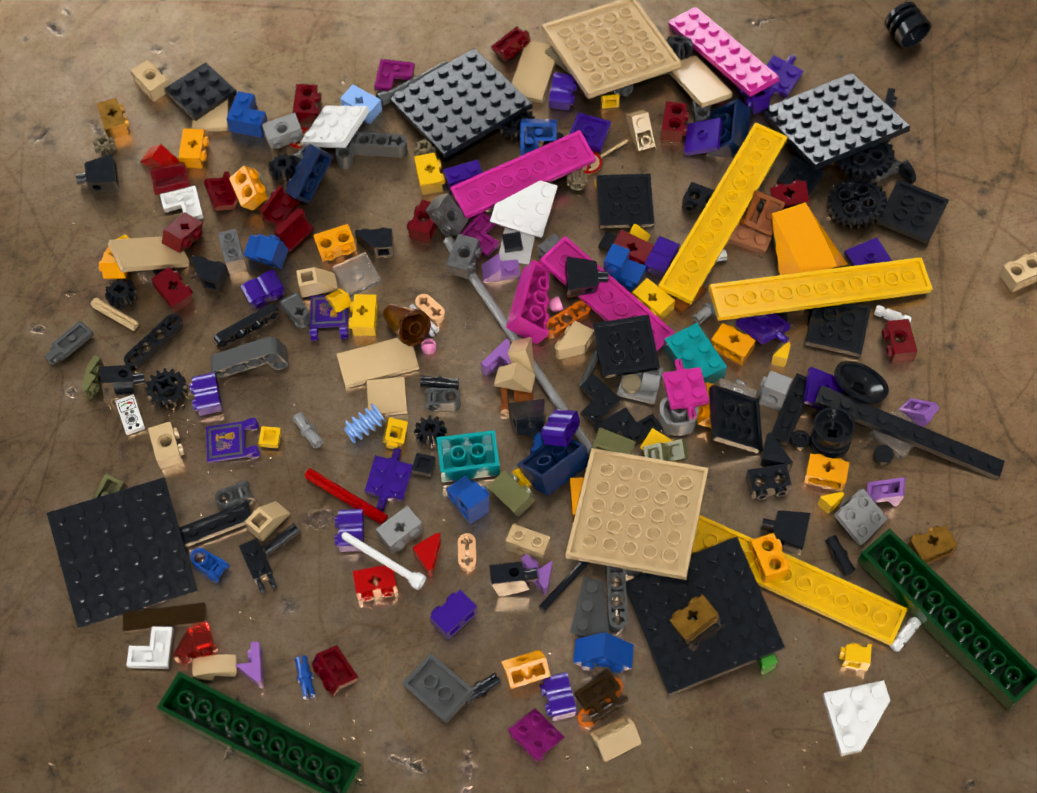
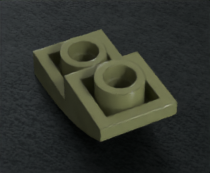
M93 355L86 368L82 386L83 392L90 400L99 391L101 384L97 377L100 376L99 367L104 366L102 360Z

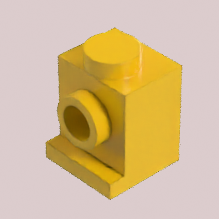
M389 417L385 422L382 443H385L386 447L390 449L401 447L404 444L408 422ZM390 433H394L396 438L390 437Z
M851 643L849 645L846 644L845 647H840L839 659H842V667L867 670L871 662L872 644L862 647L860 644Z

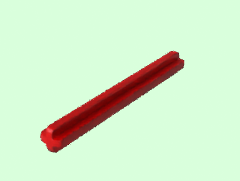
M312 468L305 472L306 479L353 508L363 509V513L379 524L382 525L388 520L387 514Z

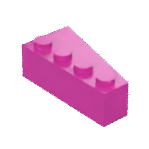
M535 260L531 261L522 270L506 328L524 338L531 337L532 342L538 344L548 336L547 322L549 321V314H547V305H549V298H547V290L549 289V271Z

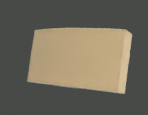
M236 654L211 655L192 659V678L213 680L214 676H236Z

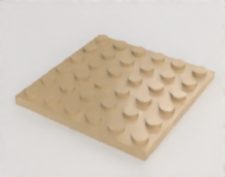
M617 0L542 24L543 33L588 99L681 68L682 62L637 0Z
M591 448L566 551V558L686 580L709 468Z

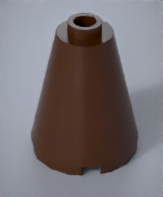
M390 304L384 309L383 318L402 343L408 346H416L424 341L422 338L426 334H429L431 321L424 311L396 304Z

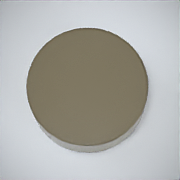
M629 374L622 379V389L625 393L635 394L640 390L641 380L638 376Z

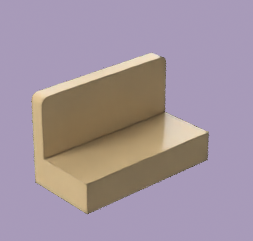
M627 714L589 733L592 741L597 745L604 762L641 744L636 726Z

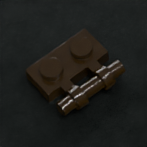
M610 670L574 692L575 697L585 712L592 707L595 710V713L589 716L593 723L606 719L609 713L614 710H620L623 708V704L629 701L625 694L619 698L615 694L621 690V686ZM609 697L611 703L602 708L599 703Z

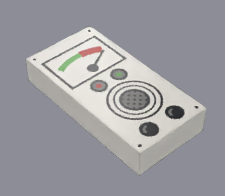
M134 394L115 401L127 435L145 429Z

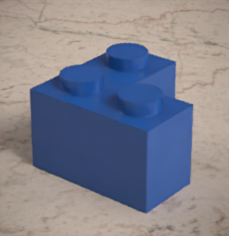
M238 91L226 119L231 132L263 138L265 132L262 124L268 122L266 112L257 110L258 106L254 94Z
M522 119L521 156L540 148V141H556L558 119Z
M257 234V236L250 235L243 255L249 260L282 270L289 249L284 245L283 241L279 240V237L270 234L268 237Z
M612 244L604 260L603 269L608 271V274L625 289L634 291L645 277L646 266L629 260V249Z
M465 475L446 488L447 496L470 525L490 512L488 497L490 494L477 481L469 480Z
M606 632L575 639L573 663L581 666L583 670L607 667L611 669V672L623 673V670L632 669L634 645Z

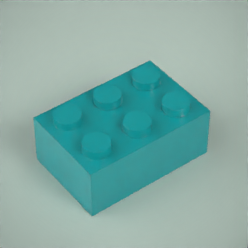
M698 323L664 339L663 350L675 368L674 361L678 359L679 362V359H682L684 369L701 367L705 383L713 384L725 377L727 365Z
M495 430L436 437L442 482L458 481L465 475L468 479L498 476L500 474Z

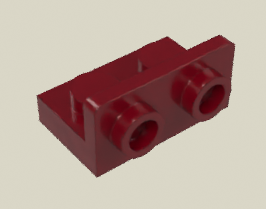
M279 185L276 190L272 191L267 203H264L261 207L260 212L263 221L277 227V225L283 223L288 218L291 212L295 211L300 204V200L285 193L283 187Z
M337 645L316 654L312 662L313 671L318 674L324 688L329 691L332 697L337 695L339 689L357 682L358 676Z

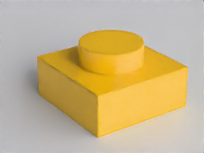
M262 426L258 443L259 447L279 449L281 428Z

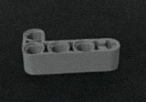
M356 131L346 148H336L338 165L344 169L353 165L355 155L402 158L408 153L406 137L400 134Z
M266 337L222 351L210 357L211 373L214 372L217 378H223L265 364H269L274 369H284L288 366L287 348L277 338Z
M606 566L608 626L611 633L621 635L626 631L628 620L626 577H638L643 572ZM616 581L619 582L621 586L614 587L611 583ZM620 601L622 605L617 607L612 602ZM618 615H620V616H619V623H620V625H616V622H615V621H616V616H618Z

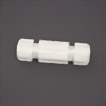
M877 305L874 312L876 316H884V319L890 321L909 319L911 322L912 319L911 316L906 314L903 316L898 311L889 308L884 309L885 307Z
M910 617L907 625H904L896 635L892 646H889L895 652H899L904 646L903 643L906 644L915 633V629L919 628L921 621L916 617Z

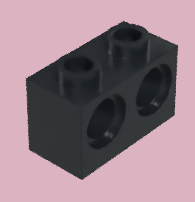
M691 181L683 197L682 208L688 212L701 215L715 190Z
M786 464L747 470L746 482L751 499L757 498L762 500L773 495L780 497L790 492L792 484ZM779 479V480H781L783 483H782V484H778V483H776L774 480ZM759 482L762 483L764 486L758 487L757 485H755V483Z

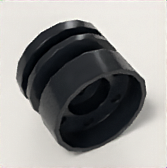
M912 1L898 5L888 14L884 22L886 29L890 31V34L895 37V40L902 48L915 46L927 36L931 29L930 21L925 15L921 14L920 9Z
M836 407L821 410L815 416L810 436V446L816 454H822L833 459L844 456L849 451L855 431L854 419L848 412Z

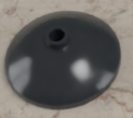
M854 361L841 362L835 368L834 376L837 384L850 397L865 403H878L885 400L888 396L889 387L886 381L872 368Z

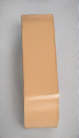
M427 294L417 296L415 300L416 308L424 311L430 317V321L433 324H440L445 320L443 307ZM427 301V306H426L425 304H422V305H421V303H420V302H424V303H425V302ZM433 312H435L436 314L440 313V316H433Z
M469 533L462 534L458 539V562L460 569L464 572L473 571L477 565L476 540ZM465 540L470 542L469 550H465V544H463ZM466 555H469L471 561L469 566H466L464 563Z

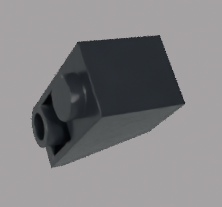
M364 228L355 230L357 243L374 257L394 256L392 228Z
M191 256L190 259L203 287L221 292L229 275L226 265L220 261L207 260L202 256Z

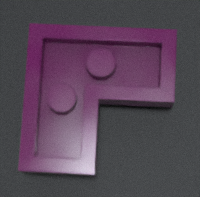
M381 59L374 90L389 92L393 88L395 79L411 80L415 63Z
M482 212L467 226L461 235L479 239L480 247H482L481 254L489 258L499 247V241L488 235L496 224L490 223L491 217Z

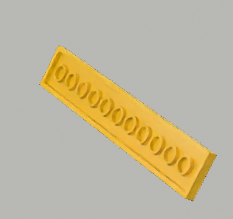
M755 122L659 283V289L684 302L693 303L753 200L754 190L758 191L785 145L787 136Z
M922 257L716 283L709 286L718 321L931 293L933 290Z
M702 515L699 516L692 554L738 537L758 586L892 646L907 608L782 552L783 556L787 557L790 563L787 576L763 583L749 549L753 538ZM763 546V547H762L765 551H771V550H772V549H771L770 547H768V546ZM770 564L771 568L779 569L778 565Z

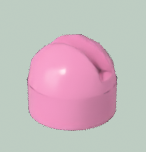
M559 296L550 300L549 307L551 311L560 312L564 310Z
M426 338L422 342L421 348L423 353L430 355L436 351V342L432 338Z

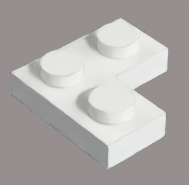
M195 186L160 194L165 213L182 209L183 213L186 212L198 220L203 219Z
M152 627L150 646H129L126 666L128 668L169 669L174 634L173 627Z

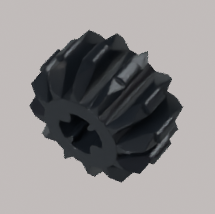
M681 35L669 36L666 39V42L679 59H687L692 55V39Z
M278 153V157L272 156V161L268 164L269 174L274 181L279 180L282 183L286 180L288 182L290 178L292 179L298 162L294 159L293 155L288 156L287 153L280 155Z
M125 278L120 281L116 279V282L110 281V286L106 287L105 297L109 305L115 306L117 309L121 306L126 309V305L132 306V301L137 300V289L131 280L127 281Z
M429 415L428 419L421 417V423L416 422L414 435L417 436L416 441L418 443L422 442L423 447L429 444L432 449L433 444L437 445L436 437L445 436L447 428L444 427V421H439L438 416L432 419Z

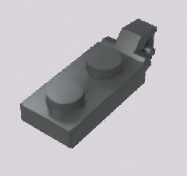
M79 321L52 343V347L49 349L50 352L44 356L46 361L53 366L59 360L66 359L94 336L93 331L83 322Z

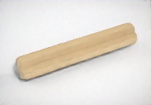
M94 298L91 301L94 309L127 328L136 330L139 326L136 319L101 299Z

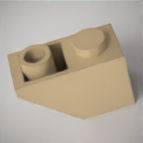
M640 110L626 114L629 132L637 150L641 151L655 147L648 112Z
M316 267L296 271L302 298L338 290L335 273Z
M574 321L571 326L569 325L566 328L563 339H559L554 347L556 358L564 359L585 354L594 340V330Z
M275 501L258 507L245 520L248 530L260 541L264 542L290 515V512Z

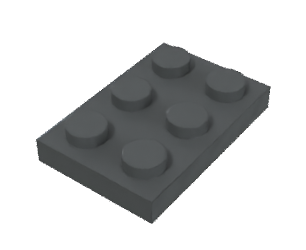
M431 653L402 683L407 690L446 724L475 693L468 684Z

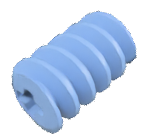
M371 404L372 411L367 408L364 409L366 415L359 412V419L352 416V424L347 420L345 421L346 427L344 430L354 444L357 443L356 437L360 440L363 439L362 432L368 436L370 435L369 428L376 431L375 424L382 427V420L386 422L374 404Z

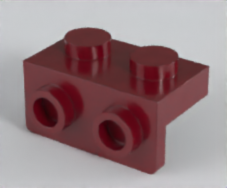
M516 26L491 46L492 51L506 62L531 42L529 32L527 30L522 31Z
M184 162L150 170L155 195L190 187L189 175Z
M225 171L222 178H205L204 185L214 211L235 210L239 202L229 179L231 177L229 171Z
M298 208L291 212L283 223L277 225L274 234L280 238V241L285 243L284 245L291 252L314 230V226L307 222L305 212Z

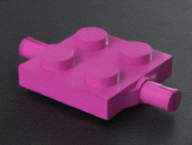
M676 359L674 361L676 370L662 374L670 410L685 409L690 420H692V417L696 419L697 415L694 408L709 404L701 367L684 369L682 359H679V362Z

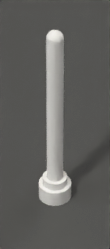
M344 532L342 534L343 540L408 579L411 587L420 590L424 585L427 577L422 573H412L349 533Z

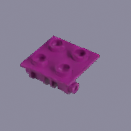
M536 708L508 729L511 734L510 737L520 744V747L524 746V751H529L528 753L533 757V760L538 762L545 757V753L565 738Z

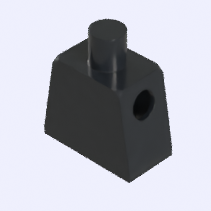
M113 154L86 162L85 173L76 174L77 184H87L92 193L120 192L117 165Z
M573 257L566 258L567 297L596 293L600 282H608V271H598L596 261Z
M130 365L99 367L104 401L133 395L134 385L145 384L144 373L132 374Z
M544 399L508 403L510 422L517 435L527 434L529 437H534L537 433H541L546 423Z
M779 510L775 521L763 518L761 530L774 533L776 539H780L783 549L801 555L811 513Z
M523 562L489 565L491 585L499 597L527 591L530 589L529 581L539 580L538 568L526 569Z

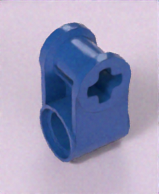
M196 548L190 554V560L194 568L215 583H219L221 575L226 569L230 568V565L223 559L214 556L203 548ZM199 557H205L203 562H196Z

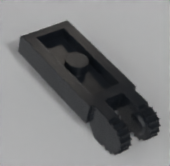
M258 538L239 545L252 578L257 583L261 594L265 592V587L260 581L263 578L268 577L270 586L272 588L277 587L272 576L273 572Z

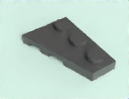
M584 577L570 636L583 638L605 632L609 634L604 581Z

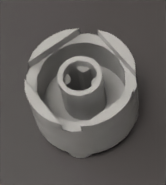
M667 395L660 403L658 421L665 434L682 436L694 430L697 418L693 419L692 417V420H690L687 410H670ZM699 406L694 408L697 417L699 412Z

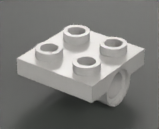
M664 368L635 373L634 375L638 376L641 380V388L635 394H627L623 391L622 379L626 376L623 375L617 396L655 405Z
M864 488L859 489L853 496L841 502L838 506L839 510L834 514L857 545H863L888 519Z

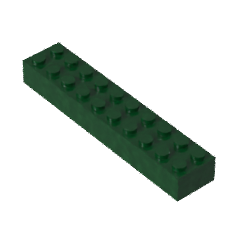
M890 528L861 552L857 562L903 607L907 608V611L913 617L918 618L921 621V625L1008 710L1037 685V669Z
M180 671L156 707L161 715L312 793H352L364 772L361 763Z

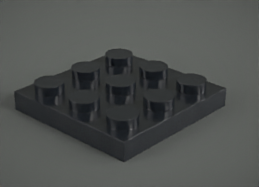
M206 62L164 88L165 94L194 121L199 120L237 94L236 89Z
M651 174L596 176L599 228L633 227L634 223L640 227H654Z
M898 179L887 201V209L884 210V216L880 215V220L877 221V224L928 245L949 199Z
M849 303L812 308L804 345L861 357L871 306Z
M649 314L593 323L603 379L660 369Z
M717 385L709 387L712 440L757 454L762 452L763 442L759 399Z

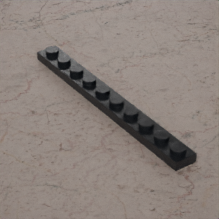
M821 385L814 402L816 406L824 409L833 407L843 409L857 423L995 480H998L1001 476L1005 463L1002 459Z

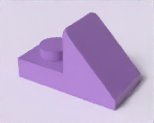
M497 254L482 264L483 282L520 279L518 259L500 261V254Z
M507 338L481 363V372L484 375L488 376L491 372L494 373L500 365L506 366L511 364L508 355L510 341Z
M910 398L898 409L899 413L908 421L922 427L929 423L934 414L940 410L937 403Z
M902 477L868 482L867 493L875 503L888 501L896 507L905 496L906 479Z
M527 553L521 557V562H523L526 569L538 568L539 580H534L533 582L545 596L548 594L553 561L540 568L535 558L531 559Z
M251 642V650H248V660L250 663L236 664L235 666L241 674L259 688H264L262 647L259 642Z

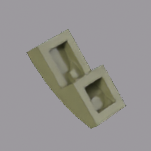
M684 439L643 447L645 457L671 462L688 459L686 441Z

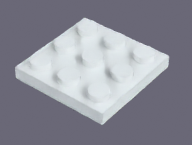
M325 106L311 128L306 132L301 143L302 145L306 143L317 147L346 148L370 111L367 106Z

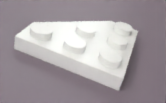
M540 180L494 205L489 222L542 238L557 186Z
M884 680L823 693V700L840 756L861 752L890 702Z

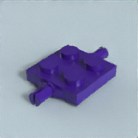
M791 54L787 61L773 55L766 66L779 76V82L766 88L770 97L772 94H778L787 99L802 76L803 70L793 65L796 60L795 55L793 57V54Z
M775 313L739 318L736 321L737 327L762 345L772 339H778L783 344L789 341V337L783 333L790 329V324Z
M397 448L393 449L391 458L375 455L365 487L366 494L374 495L379 499L376 508L380 510L381 507V511H384L386 501L394 500L403 503L413 465L399 460L402 452L399 448L398 451Z

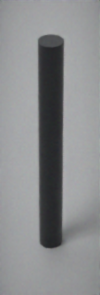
M580 561L539 605V609L545 612L590 562Z

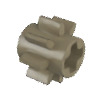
M107 134L100 135L96 141H93L95 152L101 153L102 157L112 154L113 150L116 149L114 138H109Z
M425 139L416 142V147L413 148L416 156L436 153L435 148Z
M579 169L567 174V185H570L572 190H582L584 186L588 185V173H584L583 169Z

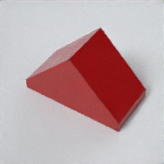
M162 144L149 148L141 159L142 164L154 169L180 163L179 159Z
M435 533L412 547L414 556L428 577L431 578L433 577L441 545L440 533Z

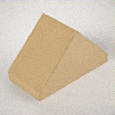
M532 338L513 340L508 351L511 364L517 362L534 373Z
M517 362L498 368L494 386L532 393L536 375Z

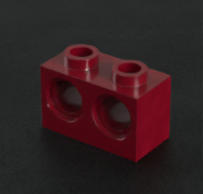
M296 84L293 113H296L299 123H314L316 116L320 114L318 102H321L322 94L318 91L316 84Z
M666 101L661 140L682 142V136H686L687 125H684V122L688 121L689 111H686L687 103Z

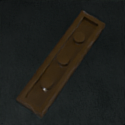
M204 602L123 613V632L125 634L151 631L152 627L176 628L206 624V605Z

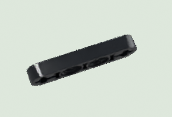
M276 304L267 305L218 332L213 337V342L218 349L226 348L278 319L281 311Z
M170 314L124 356L125 365H130L131 370H138L182 329L183 322L181 317L177 314ZM158 333H165L164 338H155ZM145 345L152 346L151 350L147 352L142 351V348Z

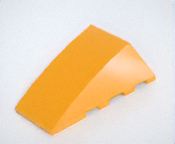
M806 202L771 214L773 234L776 241L775 250L778 257V273L780 275L841 268L848 265Z

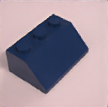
M739 99L710 111V120L721 118L723 123L720 149L706 152L708 156L734 158L748 136L751 109Z
M309 144L303 152L301 162L295 168L292 179L288 181L285 192L297 200L310 204L334 156L317 146Z
M572 439L566 447L544 444L519 462L517 466L536 490L548 496L586 468L589 455L586 445Z

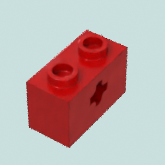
M385 565L352 571L358 601H371L374 597H391L398 593L395 573Z

